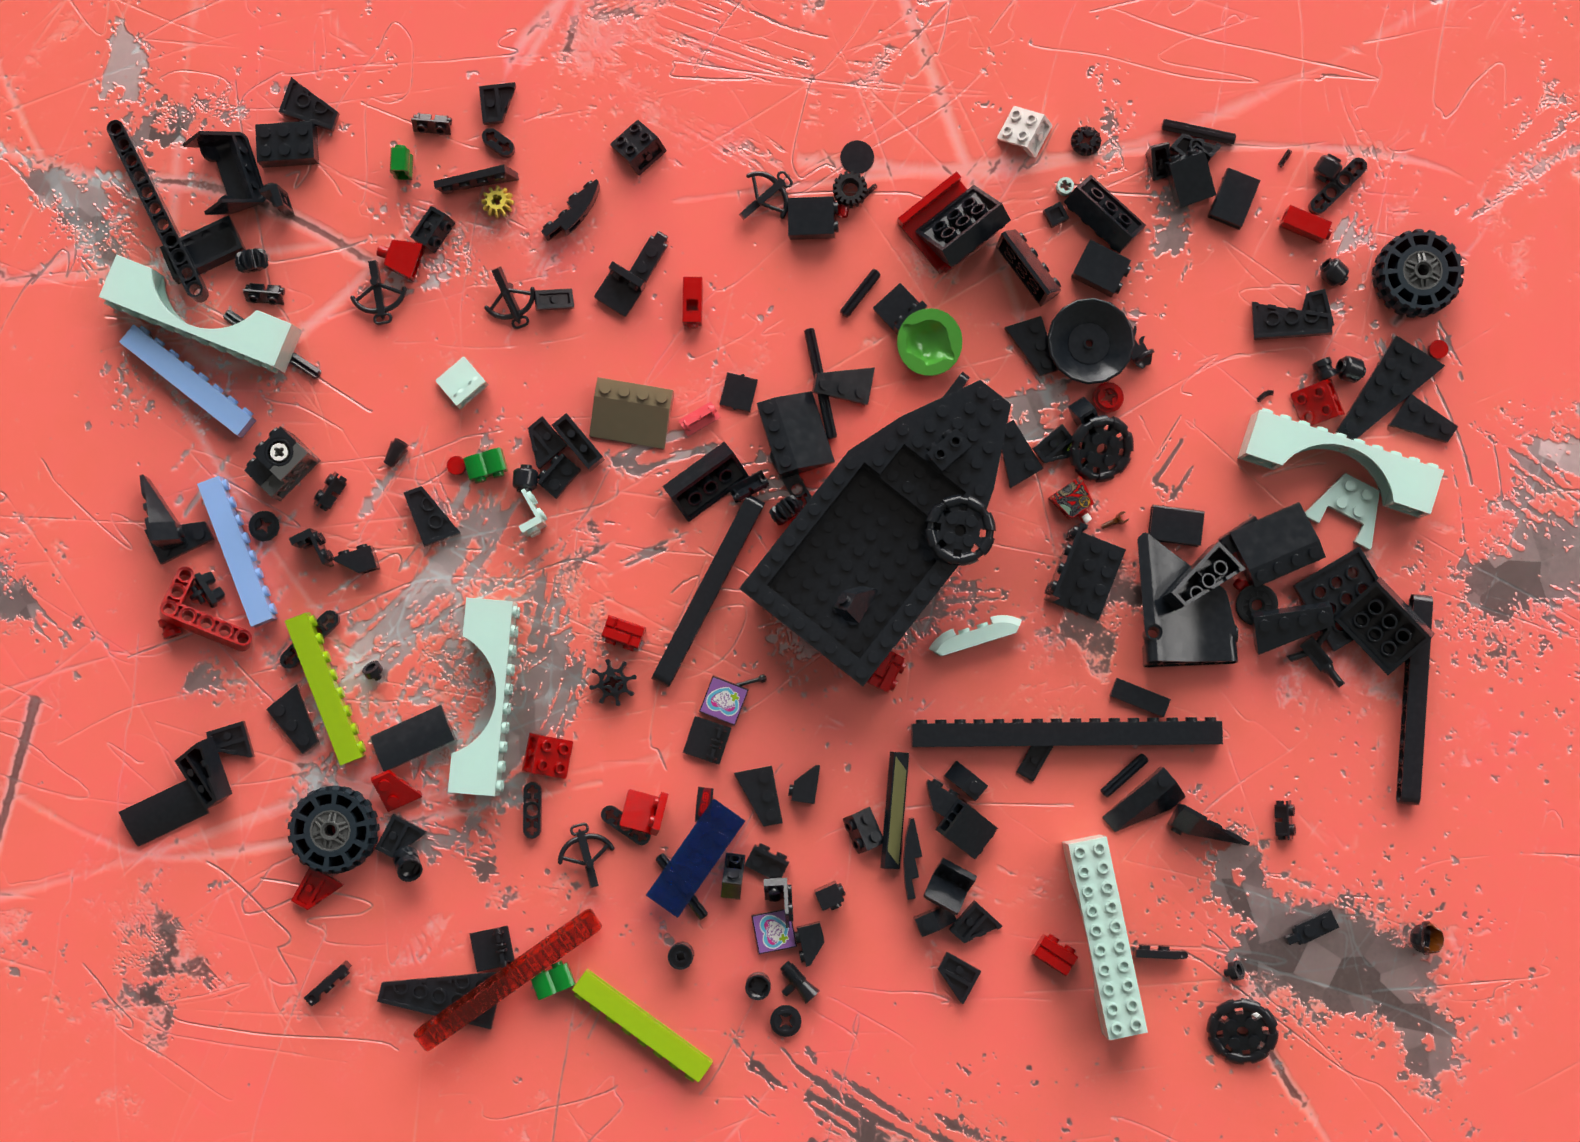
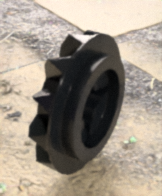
M1087 125L1079 127L1071 137L1072 148L1082 156H1090L1096 153L1102 141L1100 133L1094 127H1088ZM1083 135L1086 138L1092 137V139L1089 141L1090 145H1088L1087 143H1081L1084 139Z
M259 511L249 521L250 534L259 541L272 540V538L277 536L280 529L279 519L269 511ZM262 520L265 523H272L267 527V532L264 529H259L262 526Z
M781 1005L771 1015V1027L780 1036H792L801 1027V1015L794 1007ZM780 1014L784 1017L792 1015L789 1020L792 1027L787 1024L780 1027L782 1023Z

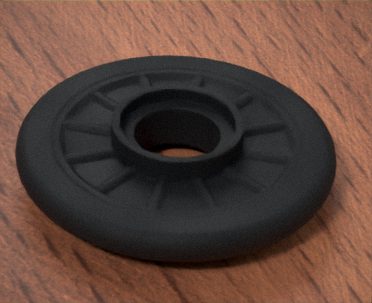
M1249 585L1239 593L1236 599L1237 614L1242 621L1249 625H1252L1250 613L1278 609L1276 594L1265 585L1256 588ZM1254 600L1262 602V607L1259 610H1253L1252 602Z

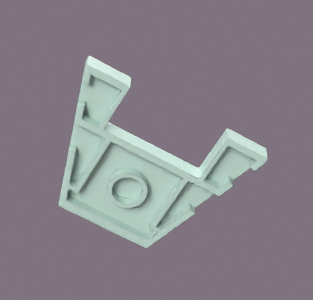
M1345 473L1305 513L1309 520L1318 524L1327 507L1360 523L1362 526L1353 543L1371 550L1380 491Z

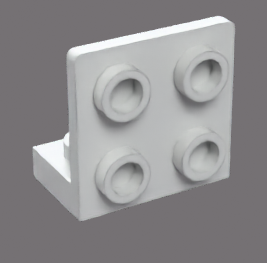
M1014 106L997 138L1000 141L1022 147L1030 157L1036 158L1053 125L1045 114Z

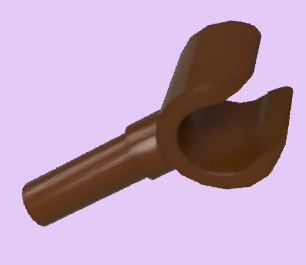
M1120 512L1114 519L1101 524L1102 528L1104 529L1117 523H1126L1129 519L1123 521L1120 518V515L1126 512Z

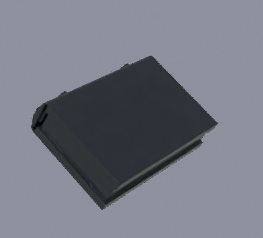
M1227 168L1213 204L1210 206L1208 218L1240 230L1261 180Z
M1153 504L1150 511L1148 534L1158 542L1199 547L1201 546L1205 512Z

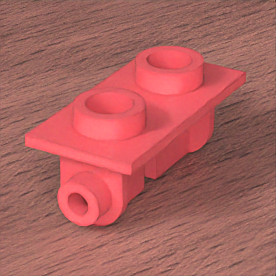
M710 401L678 421L687 437L721 417Z

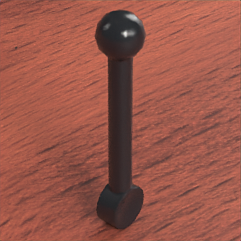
M762 674L759 678L740 682L737 685L744 686L759 681L763 683L767 678L766 675Z

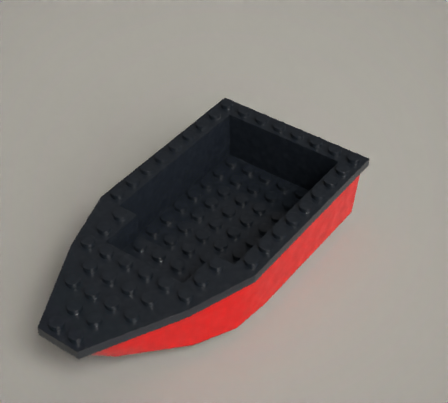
M979 380L899 417L850 449L739 589L863 687L959 566L956 563L951 565L941 561L935 556L936 553L933 549L928 547L924 529L927 527V522L925 521L935 504H940L942 499L952 495L974 497L984 503L987 509L994 490L1011 403ZM957 428L972 446L940 474L926 458L925 455L928 452L926 448L933 442L938 444L943 439L941 436L947 430L951 429L953 431ZM960 504L959 510L966 511L967 505ZM948 508L942 511L945 517L951 513ZM979 512L974 515L978 521L983 518ZM935 523L934 530L940 531L941 524ZM957 525L954 529L958 536L964 535L966 531L962 525ZM943 539L938 542L941 548L946 546ZM961 550L953 551V555L960 556ZM859 586L877 589L878 592L860 623L844 620L833 608L841 592Z

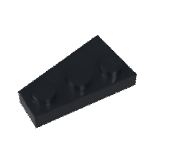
M291 77L279 113L300 121H313L316 126L334 132L340 115L339 112Z
M1041 316L1004 328L1015 341L1014 343L1017 347L1021 349L1039 377L1058 371L1049 355L1047 332Z
M875 367L815 374L812 393L868 405Z
M1412 394L1407 397L1388 425L1444 443L1450 440L1459 427Z
M772 766L734 773L763 826L783 823Z

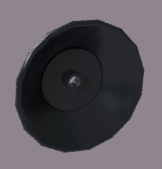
M1096 298L1079 299L1063 307L1052 320L1047 336L1049 355L1057 369L1071 380L1084 384L1105 383L1119 375L1130 362L1135 345L1133 328L1124 312L1111 302ZM1086 341H1091L1092 346H1087Z

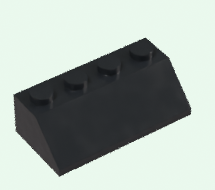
M1092 175L1081 182L1064 201L1070 211L1075 212L1084 224L1089 225L1097 236L1103 238L1118 253L1125 249L1146 226Z
M723 442L662 487L689 522L730 492L729 486L749 477L734 452Z

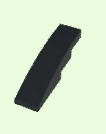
M909 818L903 854L904 883L908 900L916 898L912 879L919 877L915 858L922 857L914 818Z

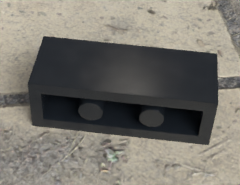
M567 413L552 424L553 428L590 472L605 460Z

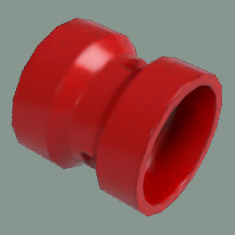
M162 619L158 620L159 627L163 628L162 635L164 640L183 634L180 627L167 623Z

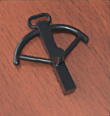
M762 171L748 173L746 177H752L756 200L739 214L744 220L759 206L780 212V218H785L788 211V195L785 188H790L793 185V181L785 171H780L776 179L771 174ZM780 174H784L786 176V178L790 181L789 185H786V183L784 182L785 179L779 177ZM755 176L765 177L773 183L760 196ZM779 190L783 196L784 207L780 209L764 202Z
M376 260L368 261L371 274L370 283L372 286L357 298L352 295L350 299L359 310L369 314H377L373 318L375 324H387L392 321V315L386 312L395 309L402 303L407 288L404 286L401 291L382 284L378 262ZM382 288L400 294L399 298L393 304L385 307ZM373 290L376 308H367L361 305L358 301ZM386 315L389 316L388 321H376L377 317H381L384 320Z
M502 267L493 269L492 273L501 293L490 308L486 305L484 309L495 318L502 320L513 319L511 324L514 329L527 326L529 318L523 316V314L528 312L534 303L535 288L531 287L530 291L513 289L514 286L512 283L507 282ZM513 293L530 295L529 302L521 310ZM502 297H504L511 314H499L493 311ZM521 319H526L527 322L525 324L515 326V321L520 324Z
M580 823L571 826L570 833L576 837L567 841L561 848L558 864L561 865L563 860L584 865L590 888L599 886L593 866L594 862L608 848L614 850V846L602 835L594 833L585 834L589 831V826L587 823ZM586 826L585 831L579 829L578 833L573 832V828ZM597 839L604 842L606 845L591 859L587 840ZM579 842L583 861L565 857L564 854L571 845Z

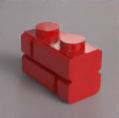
M608 615L601 637L605 638L604 642L615 645L618 642L623 644V649L633 652L634 648L639 650L646 627Z
M891 651L867 683L886 693L889 690L893 691L898 682L895 680L897 674H902L907 665L904 663L905 658Z
M1043 934L1031 954L1064 976H1067L1078 959V956L1074 954L1076 950L1067 944L1065 947L1058 944L1059 939L1052 934L1048 936Z

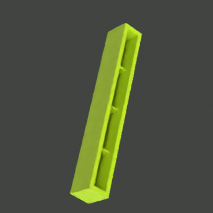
M306 612L285 620L339 764L343 765L364 757L366 747L364 742L358 738V726L351 720V708L345 704L343 699L345 698L344 690L338 686L336 681L338 680V675L329 663L332 661L328 651L324 650V638L316 629L318 623L315 616L311 615L310 612Z
M588 968L572 990L575 992L574 996L581 1001L584 999L590 1003L589 1006L598 1013L600 1011L603 1012L609 1022L612 1024L618 1023L622 1026L621 1030L629 1036L633 1034L638 1038L637 1042L644 1047L648 1045L660 1059L666 1058L670 1061L668 1064L677 1071L681 1069L685 1072L684 1076L690 1081L694 1082L696 1080L699 1083L712 1065L713 1060Z

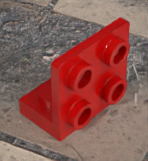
M1332 379L1320 381L1291 393L1299 419L1310 423V426L1345 415Z
M529 733L522 771L566 779L573 741Z
M629 789L619 826L657 836L660 831L669 794L661 792L658 797Z

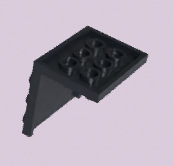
M1080 522L1067 532L1065 538L1067 542L1053 578L1046 586L1044 600L1098 621L1126 549L1083 533L1088 525Z

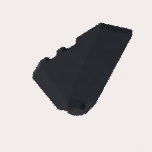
M143 474L139 475L142 496L147 502L143 504V509L148 515L145 518L149 541L164 551L186 544L184 538L186 537V531L184 527L180 525L152 481Z
M1159 767L1102 818L1116 832L1172 809L1186 796L1164 767Z
M1178 804L1167 823L1172 826L1170 830L1179 835L1184 833L1249 846L1250 844L1249 841L1227 829H1223L1220 824L1207 820L1208 817L1186 805Z

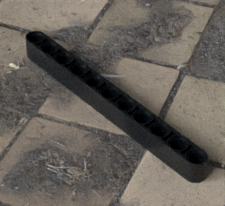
M119 120L110 121L107 125V132L186 293L198 303L206 301L209 296L208 289L129 130ZM137 160L136 164L131 166L132 162ZM145 176L144 180L139 182V179ZM153 192L152 195L147 198V195ZM158 208H161L160 211L157 214H155V211ZM166 224H169L167 229L162 230ZM174 240H177L175 245L170 246ZM185 256L182 262H178L179 258ZM193 272L192 276L186 279V276ZM197 289H201L199 294L194 295Z
M751 495L743 501L655 669L652 680L669 688L760 515L765 502Z
M1411 594L1409 607L1432 629L1433 597ZM1431 639L1405 661L1396 791L1398 804L1419 805Z

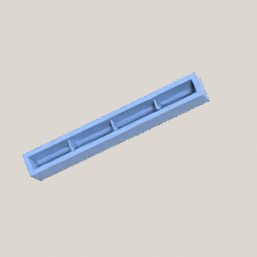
M133 324L119 342L234 434L243 438L257 421L252 417L253 413L246 407L241 409L237 405L239 402L231 395L227 398L222 394L224 390L217 384L212 386L207 382L209 378L202 372L197 374L193 371L195 367L188 361L182 362L179 360L180 355L173 349L168 351L164 348L165 343L159 338L155 337L153 339L150 337L149 334L151 332L144 326L137 327Z
M216 476L198 483L199 491L250 626L256 628L276 620L277 608L274 603L271 604L269 596H271L270 590L263 583L264 574L255 562L257 561L255 551L251 550L249 546L251 540L248 533L243 530L242 525H244V521L235 509L237 503L235 498L230 496L229 490L231 487L228 480L221 476Z

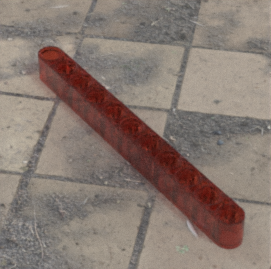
M592 909L581 912L424 1023L414 1032L413 1036L425 1051L432 1050L601 929L602 923Z

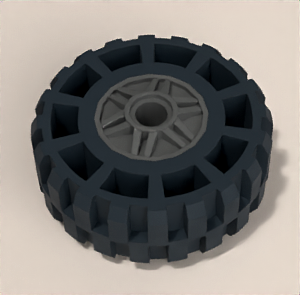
M1415 229L1413 232L1406 231L1396 236L1381 249V253L1375 259L1376 266L1373 267L1372 275H1375L1373 285L1378 289L1377 296L1386 302L1384 305L1388 309L1392 307L1395 309L1394 312L1396 314L1402 315L1404 313L1409 318L1416 316L1420 318L1427 317L1440 311L1456 298L1459 293L1458 288L1462 286L1464 280L1461 278V275L1464 274V266H1461L1460 263L1462 257L1455 251L1456 246L1453 243L1447 242L1445 236H1438L1432 230L1424 232L1423 229Z
M328 786L313 790L305 798H301L297 803L296 809H293L290 816L292 819L291 822H288L287 828L290 829L288 841L289 843L292 842L293 845L291 850L294 855L299 856V861L303 865H308L312 871H319L322 874H339L352 870L365 862V859L374 851V845L378 842L377 831L380 830V827L376 820L378 815L371 807L372 803L368 799L366 800L362 793L354 791L349 787ZM332 826L336 829L335 834L332 832Z

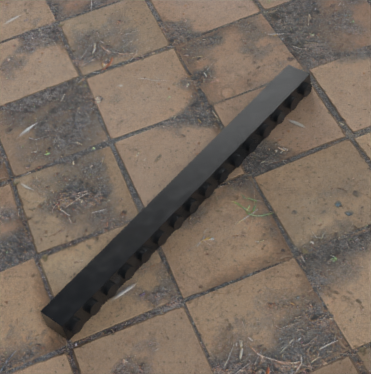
M1185 717V721H1178V718H1166V721L1159 722V718H1147V722H1139V718H1128V722H1120V718H1108V722H1101V718H1089V722H1082L1081 718H1070V722H1062V719H1051L1049 723H1043V719H1031V723H1024V719H1012V723H1004V719H993V723H985V719H973V723H966V719H955L954 723H947L946 720H935V724H927V720H916V724H911L912 747L1223 744L1222 721H1217L1216 717H1205V721H1197V717Z

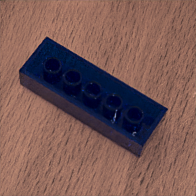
M713 799L646 896L678 918L740 830L745 820Z

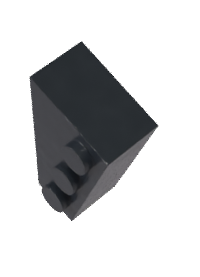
M213 736L196 743L175 760V763L205 810L221 803L233 794Z

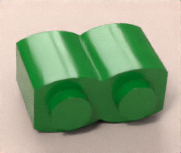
M395 145L390 151V173L397 180L413 179V155L410 154V150L404 145Z
M500 447L463 458L469 480L475 481L476 484L485 482L489 476L494 478L502 477L505 475L504 472L508 471L503 450Z
M561 960L552 964V969L545 971L542 968L533 972L534 976L530 980L538 1000L576 984L568 962L563 964Z

